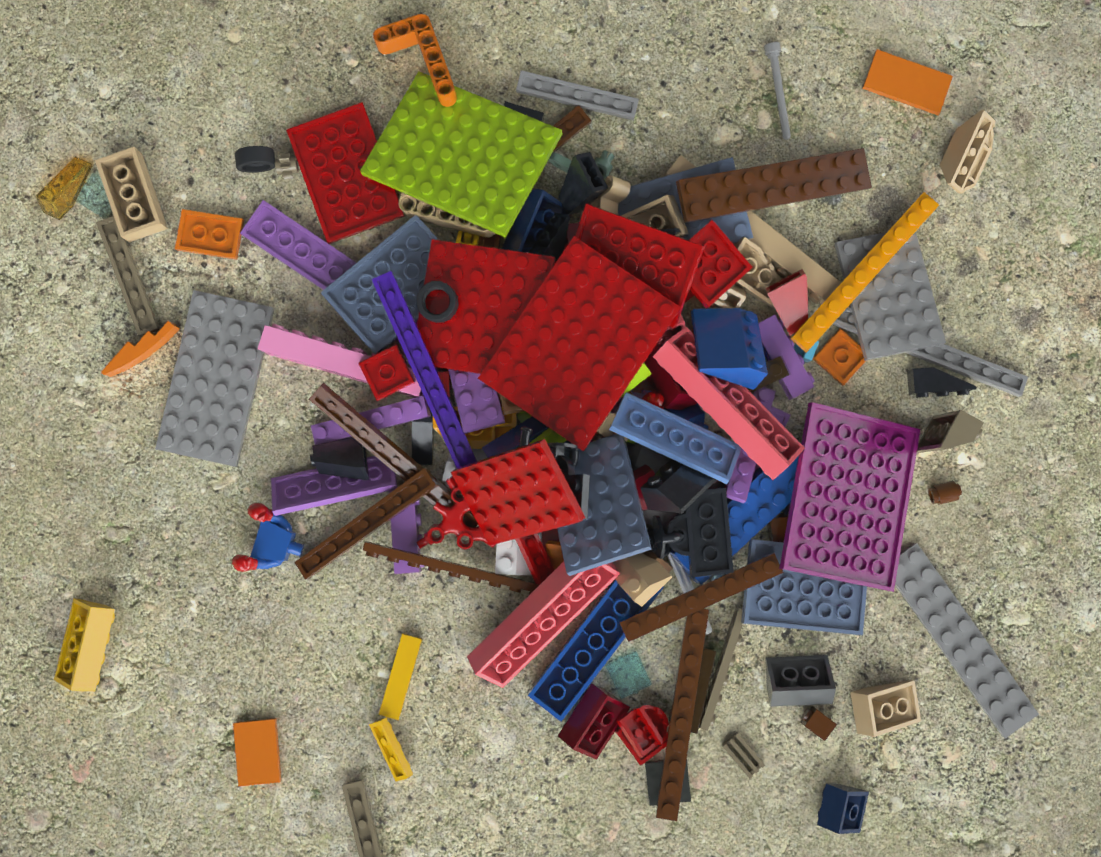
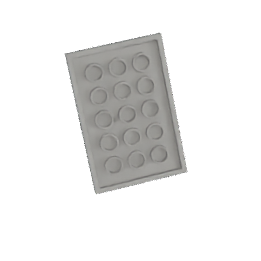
M887 232L839 241L834 244L843 280ZM915 232L850 304L865 361L940 346L946 343Z

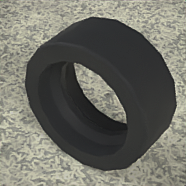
M267 146L240 148L235 151L236 168L247 173L272 170L275 168L274 150Z
M431 281L425 284L419 290L416 297L419 312L426 319L435 323L450 320L456 314L459 306L455 290L442 281ZM433 290H443L450 298L448 309L441 314H433L426 307V297Z

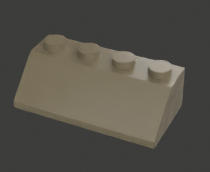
M962 410L935 415L932 417L918 443L917 453L945 450L974 442L982 434L983 429L981 427L984 422Z

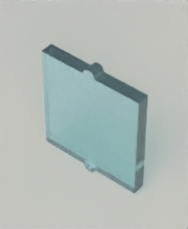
M93 173L87 183L82 185L83 189L75 201L106 219L112 209L101 177Z
M636 651L624 657L619 656L618 660L605 665L621 699L633 693L638 694L639 690L652 685Z

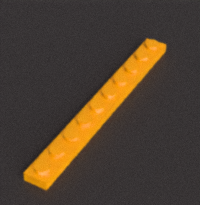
M923 192L795 333L791 340L802 350L808 352L935 211L939 204Z

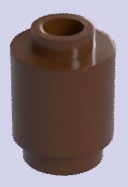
M952 480L933 485L932 488L928 489V495L932 504L942 505L959 500L962 491L960 485Z

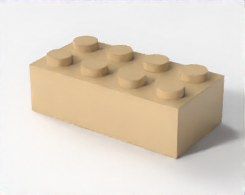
M131 147L95 160L120 236L123 239L132 242L168 229L145 160L140 151L135 147Z

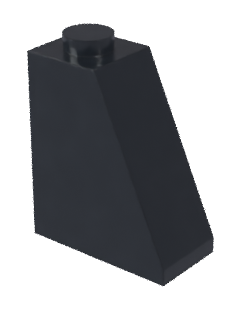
M591 152L575 155L569 166L558 197L568 215L583 211L586 204H591L608 189Z
M353 437L312 445L313 454H310L312 466H316L319 474L360 480L369 479L366 448Z

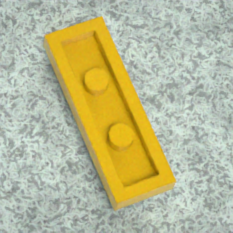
M387 717L369 724L395 781L404 780L412 776L413 772L410 763L406 760L401 744L397 741L392 725L388 722Z

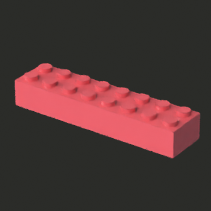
M687 327L670 338L653 356L658 364L672 376L674 381L679 383L690 397L694 398L702 409L717 422L718 426L724 429L732 440L772 480L789 467L805 449L746 387L699 372L694 334Z
M563 562L467 656L475 675L503 688L620 575L614 563L611 562L569 576L566 573L565 563Z

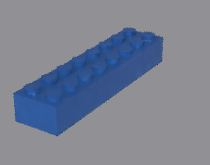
M799 456L774 480L759 467L753 474L745 503L727 498L732 556L791 503ZM671 549L670 554L690 575L688 556L680 555ZM712 575L691 578L696 583L702 585Z
M614 580L528 691V696L561 722L626 638L619 622L647 610L664 587L641 607Z

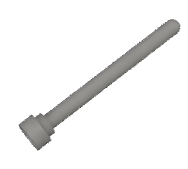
M772 42L764 45V51L771 62L783 139L789 140L791 133L778 60L781 47L780 42Z

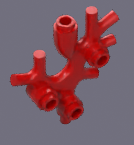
M453 476L448 478L446 482L452 490L451 498L455 504L452 507H446L438 501L435 503L433 509L442 514V521L429 527L428 532L424 533V537L416 542L418 547L421 549L428 544H438L442 542L444 535L450 533L456 535L457 545L461 549H469L474 541H482L489 545L479 526L470 528L464 524L463 516L471 510L463 495L459 496L456 494V491L460 489ZM438 530L440 534L435 535L433 534V531ZM467 536L469 539L464 541L462 537Z

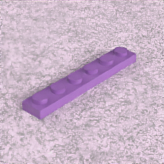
M766 387L754 391L752 394L769 412L771 411L776 391ZM742 448L730 481L727 483L726 494L729 499L745 503L756 462L750 459Z
M424 396L360 412L364 418L379 430L431 416ZM333 420L311 425L315 445L352 437Z

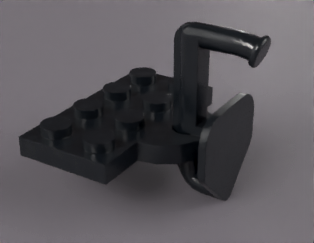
M528 427L520 428L519 447L529 444L530 435L533 433V430ZM558 442L547 443L585 516L584 519H587L590 475L575 474V467L579 460L578 445ZM564 452H570L569 457L564 456Z
M726 488L707 489L684 513L676 515L671 519L667 528H663L660 516H653V529H647V532L653 533L657 558L664 559L665 545L668 543L670 548L676 553L688 556L690 577L734 573Z

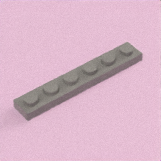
M526 71L520 72L516 88L517 93L575 107L579 105L583 109L633 121L639 101L637 98Z

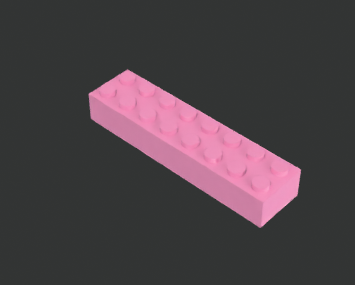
M272 324L271 327L264 326L258 350L271 356L368 384L358 364L371 357L364 350L355 347L348 350V347H345L344 344L332 341V344H328V341L321 337L312 335V338H308L309 336L303 332L293 329L290 333L289 330L284 329L285 327L277 324ZM409 368L415 383L397 391V393L414 398L424 396L412 368Z

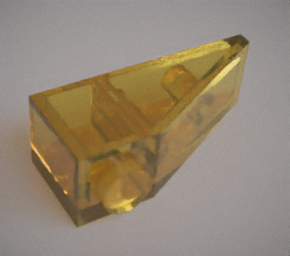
M75 156L36 195L43 213L58 220L64 217L74 206L93 167L92 163Z

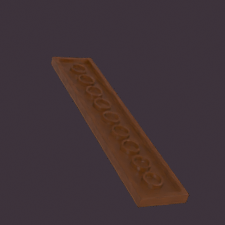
M864 148L676 181L684 223L872 188Z

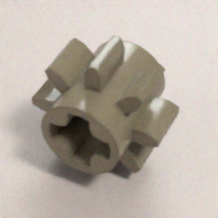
M281 153L280 158L275 159L277 175L282 174L284 179L294 178L293 174L298 173L296 157H291L290 153Z

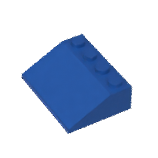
M741 308L693 309L691 316L699 372L754 390L768 374L757 314Z

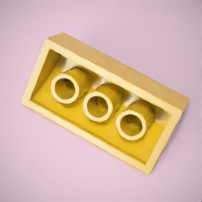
M73 598L54 677L55 681L71 691L95 692L96 686L100 681L101 665L105 660L106 644L110 640L109 632L111 624L115 619V609L104 604Z

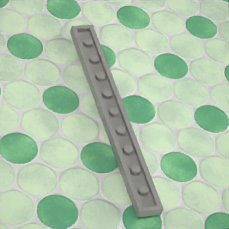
M847 307L832 325L858 334L852 310L850 307ZM945 344L906 352L909 355L1017 397L1022 396L1028 379L1025 375Z

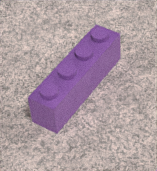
M773 315L759 323L764 356L767 361L783 356L791 375L778 381L788 399L791 400L814 388V378L809 371L806 372L802 356L795 352L793 348L795 346L790 336L785 334L783 330L785 326L782 320Z
M420 499L391 519L393 548L420 554V548L416 543L423 538V535L419 534V526H422L421 513L417 511ZM399 560V563L394 562V574L421 572V567L425 566L420 565L419 568L408 566L407 561Z

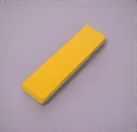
M402 633L379 715L395 720L400 719L422 638Z

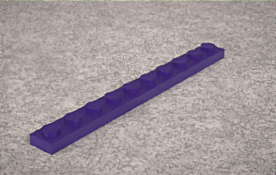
M392 270L371 279L456 468L477 462Z

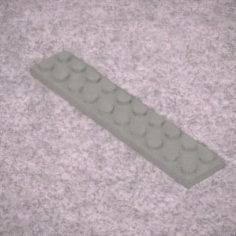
M914 543L900 553L895 582L896 588L1001 736L1007 738L1038 716V712L919 545Z

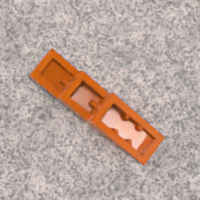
M167 321L157 334L148 331L137 344L128 341L101 373L112 377L132 368L164 346L180 328L174 323Z

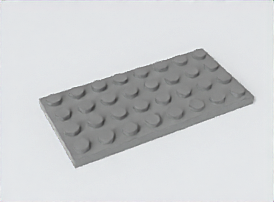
M193 290L155 449L238 467L264 352L258 350L264 326L271 327L275 308Z

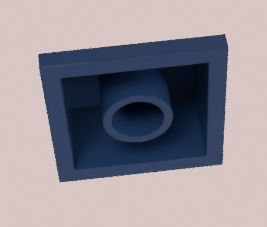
M826 783L822 792L823 799L821 808L818 811L817 825L837 834L860 833L869 791L837 783Z

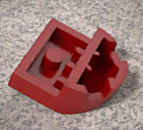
M651 705L638 706L616 721L639 757L645 756L657 745L663 744L667 738L669 721L666 714L659 707Z

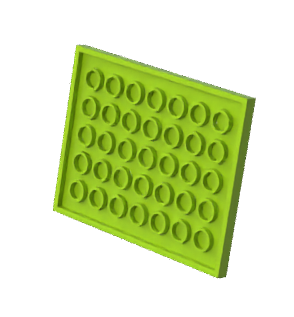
M418 71L361 168V174L506 238L561 138L562 130L454 86L457 95L456 103L445 107L438 100L430 75Z

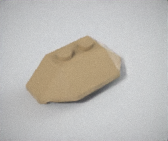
M985 110L979 111L956 129L940 163L947 184L959 194L976 185L992 151L993 128L996 121Z

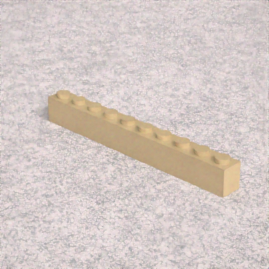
M680 155L666 172L665 176L696 167ZM747 211L753 238L749 240L762 249L763 255L777 269L776 272L781 277L786 278L803 269L807 276L808 298L812 302L822 305L841 282L755 213Z

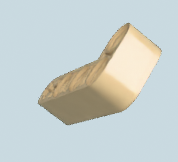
M610 175L604 179L608 189L594 200L591 205L618 214V203L628 196L631 185L628 181Z

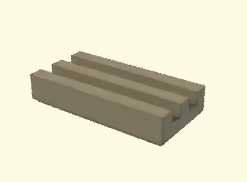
M738 732L722 744V747L749 779L761 767L765 766ZM737 738L758 762L757 765H754L735 743ZM730 744L752 768L750 771L747 770L728 747Z

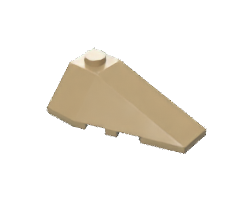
M742 237L734 246L753 268L738 280L735 285L775 309L765 288L782 279L774 270L775 267L772 263H769L763 255L762 249L747 238Z
M643 553L613 562L620 572V575L615 580L632 600L641 607L672 578L658 561Z

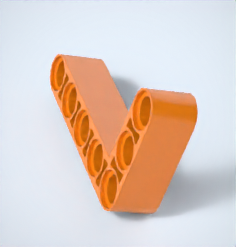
M417 14L379 27L374 31L373 38L381 54H390L419 44L440 104L449 107L456 103L457 95L427 15Z

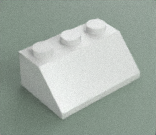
M540 532L538 536L542 542V532ZM515 539L497 544L495 574L532 575Z

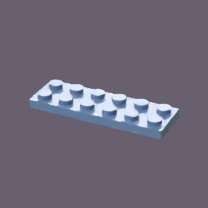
M627 392L609 429L725 484L730 481L741 451V447L735 442Z

